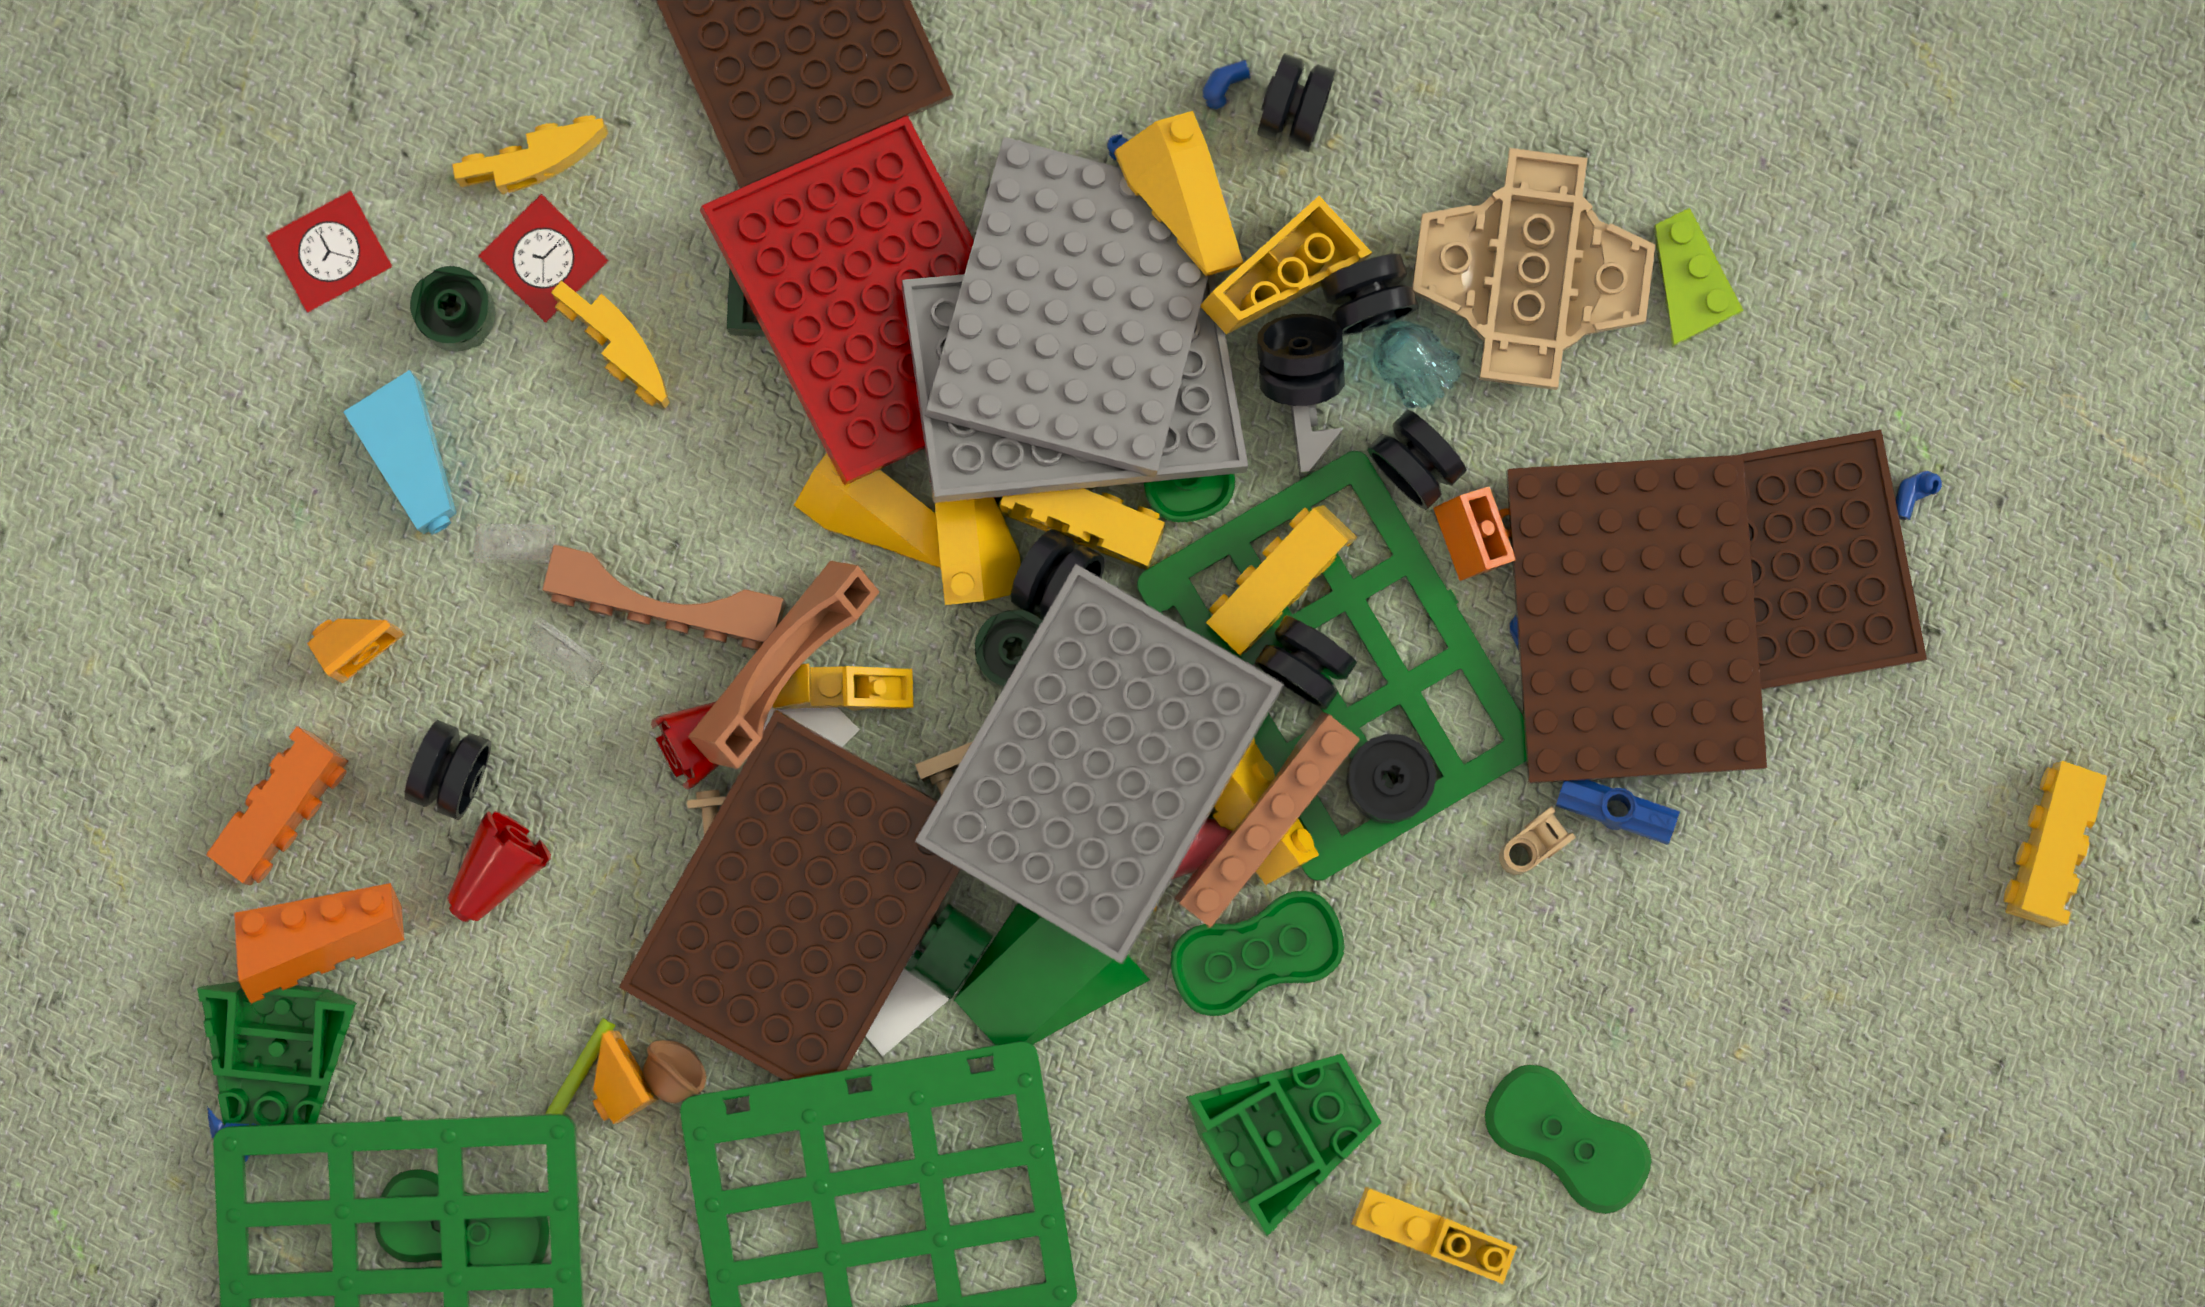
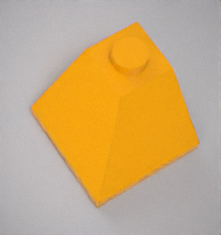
M338 618L334 622L329 619L320 624L312 632L314 638L307 642L326 674L344 683L405 634L400 628L387 620Z
M609 1030L602 1034L593 1091L598 1098L593 1100V1104L604 1121L610 1118L613 1124H619L659 1099L644 1082L642 1069L621 1033Z

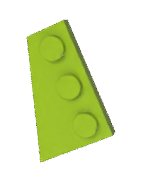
M1688 208L1655 224L1653 229L1660 273L1662 274L1665 305L1669 316L1672 347L1741 314L1743 308L1692 210Z

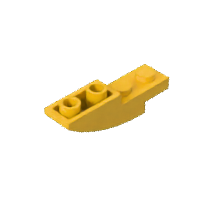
M593 115L573 119V124L560 127L556 123L536 126L534 128L535 132L526 133L528 149L523 150L522 146H510L501 149L499 155L485 157L484 154L477 153L462 157V162L452 164L455 180L460 187L495 181L496 187L501 194L525 189L541 183L579 162L608 135L607 126L602 118L596 119Z
M560 281L551 292L558 302L555 308L571 322L577 317L588 327L584 332L599 345L603 346L606 341L609 343L601 353L605 361L608 362L604 368L620 382L627 378L638 387L634 393L648 405L653 407L657 402L665 409L670 404L665 383L644 340L631 322L602 293L591 305L564 282Z
M1368 1187L1364 1189L1351 1223L1501 1284L1505 1281L1517 1249L1515 1245Z

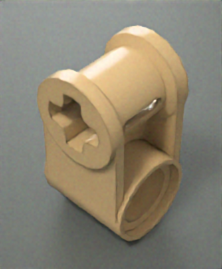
M1553 806L1527 824L1523 831L1505 843L1501 848L1499 862L1507 873L1521 875L1531 870L1545 858H1550L1576 838L1573 833H1568L1555 817L1554 813L1556 810ZM1512 846H1521L1526 849L1529 859L1525 866H1517L1511 861L1509 852Z

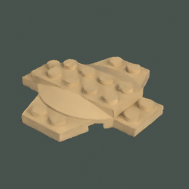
M1510 148L1504 187L1495 191L1483 204L1476 206L1466 205L1423 213L1421 216L1412 284L1414 294L1466 319L1475 334L1483 341L1479 380L1557 390L1564 350L1573 346L1584 335L1641 325L1646 322L1655 244L1611 223L1608 225L1598 219L1592 210L1593 206L1583 197L1587 158Z

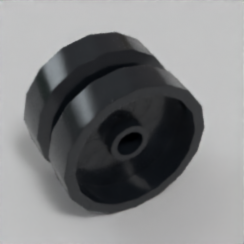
M1284 53L1275 76H1272L1262 104L1261 110L1263 114L1257 135L1277 141L1283 135L1287 121L1291 120L1293 124L1289 134L1290 146L1309 152L1331 91L1336 70L1317 64L1311 69L1304 86L1300 84L1305 67L1303 59Z
M1394 253L1367 259L1343 268L1320 282L1326 302L1333 305H1341L1332 314V319L1343 330V336L1382 327L1418 309L1419 305L1413 288L1398 285L1407 276L1401 254Z
M1290 314L1275 318L1266 323L1258 332L1257 348L1260 361V390L1267 398L1290 406H1310L1326 402L1337 396L1345 386L1344 360L1342 358L1343 330L1337 322L1325 316L1315 314Z
M1406 410L1392 425L1397 440L1389 435L1381 434L1368 447L1367 451L1379 469L1404 495L1420 508L1427 510L1442 495L1441 488L1436 480L1445 485L1452 486L1466 473L1467 469L1458 454L1432 426L1413 411Z
M1056 529L1048 530L1035 542L1022 561L1013 582L1011 602L1020 609L1032 614L1040 612L1041 619L1044 620L1075 564L1102 579L1105 568L1104 557L1085 545L1075 548V542L1072 538Z
M1285 615L1274 634L1278 642L1290 652L1275 645H1266L1256 659L1255 664L1267 675L1284 684V687L1319 708L1327 710L1338 691L1336 686L1322 673L1336 680H1346L1357 664V661L1320 631L1293 617Z
M436 720L426 733L412 763L404 792L405 799L423 807L429 806L436 800L439 813L460 820L469 808L483 778L490 756L491 741L469 733L460 741L459 729L457 727Z
M1385 734L1371 738L1357 750L1347 768L1346 788L1350 801L1363 816L1377 823L1395 824L1409 820L1427 805L1434 792L1436 772L1431 756L1420 743L1405 735ZM1386 773H1393L1397 777V783L1391 788L1384 785L1386 780H1383L1382 777Z

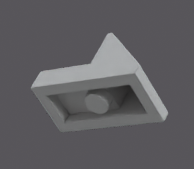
M1315 404L1310 406H1291L1300 478L1308 476L1343 431V428L1312 431L1311 427L1318 426Z

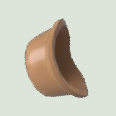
M669 1040L655 1041L647 1047L648 1056L642 1072L644 1082L657 1098L664 1102L677 1104L690 1096L698 1095L702 1092L706 1084V1072L700 1059L689 1047Z

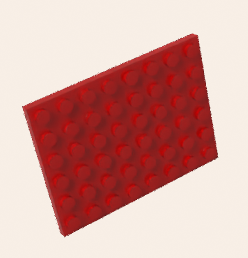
M907 115L710 201L700 208L706 224L844 486L925 448L902 293V280L965 274L974 242Z

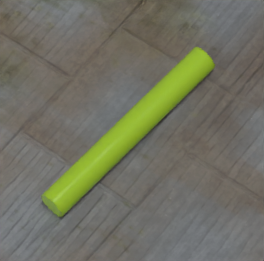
M602 1017L545 1114H563L599 1055L602 1034L609 1030H614L616 1026L614 1023Z

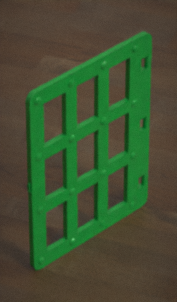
M1350 451L1145 570L1138 578L1137 589L1147 606L1161 614L1175 607L1186 625L1185 628L1251 666L1255 665L1256 659L1266 645H1275L1290 652L1278 642L1274 634L1285 615L1317 629L1345 612L1387 683L1347 707L1338 692L1327 710L1320 708L1322 712L1332 716L1360 739L1348 754L1350 760L1353 759L1357 750L1368 742L1360 728L1400 705L1443 776L1435 781L1434 792L1427 805L1409 820L1387 824L1377 823L1370 819L1343 836L1316 794L1299 816L1306 830L1312 836L1314 846L1319 853V856L1301 866L1307 877L1314 881H1322L1527 761L1523 715L1456 604L1459 602L1451 589H1446L1369 458L1360 451ZM1351 485L1391 552L1392 557L1353 579L1337 553L1335 561L1324 573H1321L1332 592L1293 615L1289 608L1286 607L1282 611V616L1246 653L1239 655L1234 649L1231 650L1230 646L1206 623L1210 619L1211 614L1190 581V578L1227 556H1230L1240 575L1250 565L1257 569L1262 562L1251 546V542L1290 520L1291 522L1302 509L1306 508L1311 511V507ZM1406 577L1448 648L1409 672L1366 599ZM1461 669L1503 739V742L1466 764H1463L1421 693ZM1322 673L1325 677H1327V678L1332 682V680H1331V678H1330L1329 676H1327V675H1325L1324 673ZM1268 713L1254 738L1261 754L1272 766L1276 776L1305 732L1286 743ZM1384 774L1382 777L1383 780H1386L1384 785L1390 788L1393 787L1394 784L1388 774Z
M1030 1042L1004 1043L702 1093L688 1097L680 1107L681 1123L712 1307H742L739 1285L817 1272L823 1273L828 1307H853L847 1267L931 1254L938 1300L896 1307H1071L1076 1301L1077 1286L1039 1055L1036 1047ZM993 1056L994 1070L971 1073L968 1060ZM871 1076L872 1090L849 1093L846 1080ZM1016 1095L1023 1140L939 1154L931 1108ZM749 1096L750 1110L727 1114L724 1100ZM907 1112L915 1158L831 1172L823 1126ZM799 1130L806 1176L723 1190L715 1144ZM1027 1165L1035 1211L950 1225L943 1179ZM919 1183L926 1229L842 1243L836 1196ZM811 1201L818 1247L734 1261L728 1214ZM1039 1236L1046 1282L962 1296L955 1255L956 1249Z
M565 1114L402 1120V1116H387L385 1120L227 1126L219 1130L214 1136L213 1154L220 1307H252L251 1299L315 1296H334V1307H360V1295L443 1292L444 1307H469V1291L552 1288L553 1307H584L576 1126L574 1121ZM546 1144L548 1191L464 1193L463 1147ZM437 1148L439 1195L356 1198L354 1151ZM328 1152L330 1199L247 1202L246 1155ZM549 1216L550 1263L468 1265L466 1219ZM440 1220L442 1266L359 1269L357 1223ZM331 1224L333 1270L250 1273L248 1227Z

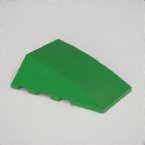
M1017 903L954 1001L995 1045L1017 1041H1027L1035 1044L1150 981V979L1129 955H1127L1123 963H1119L1027 907Z
M239 982L199 986L197 992L199 1002H202L205 1016L203 1023L206 1037H209L213 1057L211 1059L213 1074L217 1077L219 1088L218 1100L223 1125L226 1123L252 1125V1123L257 1125L317 1123L357 1003L327 988L295 985L285 990L279 987L263 994L264 999L251 1004Z
M1342 1053L1186 1097L1201 1141L1235 1201L1265 1237L1289 1213L1303 1202L1302 1200L1320 1185L1382 1123Z

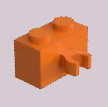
M1490 486L1459 495L1433 507L1459 581L1490 572L1516 560L1509 538H1511L1510 530L1505 529L1502 518L1509 515V509L1504 508L1498 511Z

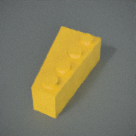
M1318 196L1214 289L1202 302L1201 308L1225 334H1228L1321 287L1320 282L1324 278L1350 265L1365 261L1372 252L1331 207Z
M1087 488L1003 496L1000 502L1003 516L1045 532L1056 529L1072 538L1076 544L1085 545L1094 551L1144 570L1149 569L1165 528V522L1158 520L1160 517L1159 513L1141 506L1134 510L1123 505V500L1105 492L1099 495L1087 490Z
M1325 505L1315 507L1311 511L1306 508L1302 509L1289 523L1293 528L1290 534L1284 540L1277 536L1262 552L1266 559L1258 568L1255 569L1250 565L1235 581L1240 587L1230 597L1224 593L1209 608L1213 615L1206 623L1239 655L1246 653L1282 616V611L1286 607H1290L1310 586L1309 582L1313 578L1316 579L1322 572H1325L1335 561L1336 554L1343 546L1349 547L1358 538Z
M1253 738L1214 806L1216 812L1213 814V817L1221 827L1224 826L1228 830L1233 831L1275 778L1274 770L1261 754L1255 743V738ZM1297 818L1255 871L1265 885L1285 876L1319 856L1312 836L1304 829L1299 818Z
M2059 761L2054 763L2052 768H2046L2040 783V789L2044 790L2041 804L2034 805L2028 820V827L2032 828L2028 843L2022 842L2017 853L2016 864L2020 865L2016 880L2011 879L2004 893L2003 901L2008 903L2006 913L2049 928L2068 925L2071 911L2065 910L2064 906L2069 902L2071 896L2077 892L2080 878H2077V874L2073 872L2075 865L2079 866L2087 855L2090 842L2089 836L2084 835L2085 827L2091 829L2095 824L2107 780L2106 775L2065 761Z

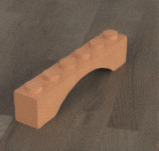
M555 544L542 589L548 595H552L551 602L559 605L574 607L575 601L590 604L589 611L601 615L612 616L613 610L628 613L627 620L650 625L651 619L666 622L665 629L682 634H688L689 628L704 631L703 638L721 643H726L727 637L742 640L741 647L758 651L782 621L786 606L783 598L746 589L727 598L708 603L682 605L660 602L640 595L618 582L607 572L592 553Z
M829 561L688 736L711 763L739 769L762 740L764 725L769 711L789 678L823 643L839 631L856 622L880 591L858 565Z
M1321 712L1297 742L1278 774L1251 810L1222 844L1197 868L1174 899L1211 928L1360 739L1332 716Z

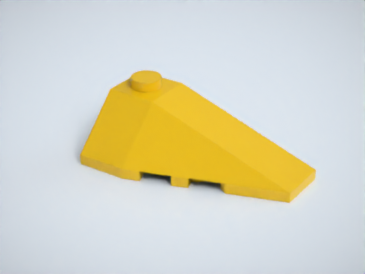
M1193 111L1155 121L1115 150L1114 154L1128 187L1136 196L1140 195L1152 209L1151 214L1158 222L1163 221L1176 236L1177 244L1205 276L1234 269L1243 264L1207 143Z
M825 454L814 468L794 503L797 509L825 530L837 534L840 533L861 542L941 568L936 513L880 469L844 486L828 454Z
M988 497L935 503L945 605L982 602L1011 595L1013 582L1021 565L1020 552L995 498Z

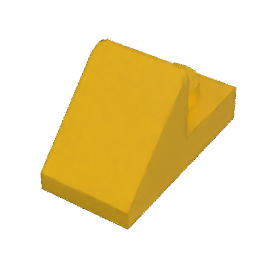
M801 664L779 692L773 703V709L844 707L842 667L844 666L810 667V664Z
M842 667L844 707L853 711L870 708H914L912 669Z

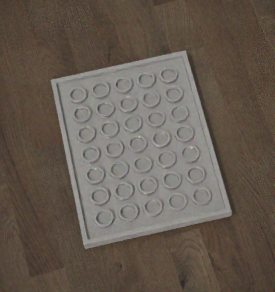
M1003 137L927 404L926 417L1156 478L1208 276L1203 274L1177 244L1176 236L1163 221L1159 223L1151 214L1152 209L1140 195L1136 196L1126 183L1121 168ZM1223 195L1225 205L1227 206L1229 197Z
M964 274L902 280V293L933 503L1247 472L1248 461L1226 336L1201 307L1158 473L1155 478L926 417L927 404ZM1215 274L1208 276L1202 302L1217 288Z
M1075 564L915 842L1119 963H1123L1276 701L1284 684Z

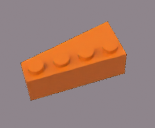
M298 726L295 727L289 736L295 742L292 747L286 749L283 753H277L269 764L271 767V777L268 781L264 779L256 784L248 794L245 805L249 807L245 813L238 811L233 815L206 854L243 884L252 885L254 881L260 883L269 874L273 867V864L270 862L279 850L284 852L290 847L298 835L294 830L304 818L308 821L316 814L322 805V801L319 799L328 787L334 789L347 773L344 767L349 761L315 734Z
M391 883L234 913L238 982L251 1004L264 999L263 994L281 987L282 990L297 985L298 979L318 971L324 974L336 969L335 965L351 957L357 960L405 940L402 906Z

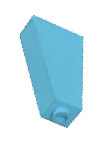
M409 370L346 409L343 413L416 529L423 535L427 532L433 535L451 524L449 518L457 513L421 383Z

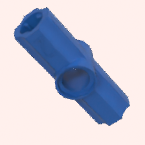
M1590 780L1564 781L1555 805L1567 811L1602 822L1609 829H1622L1669 845L1680 811L1636 797L1625 788L1613 789ZM1611 801H1620L1627 807L1628 814L1623 817H1615L1609 813L1607 804Z

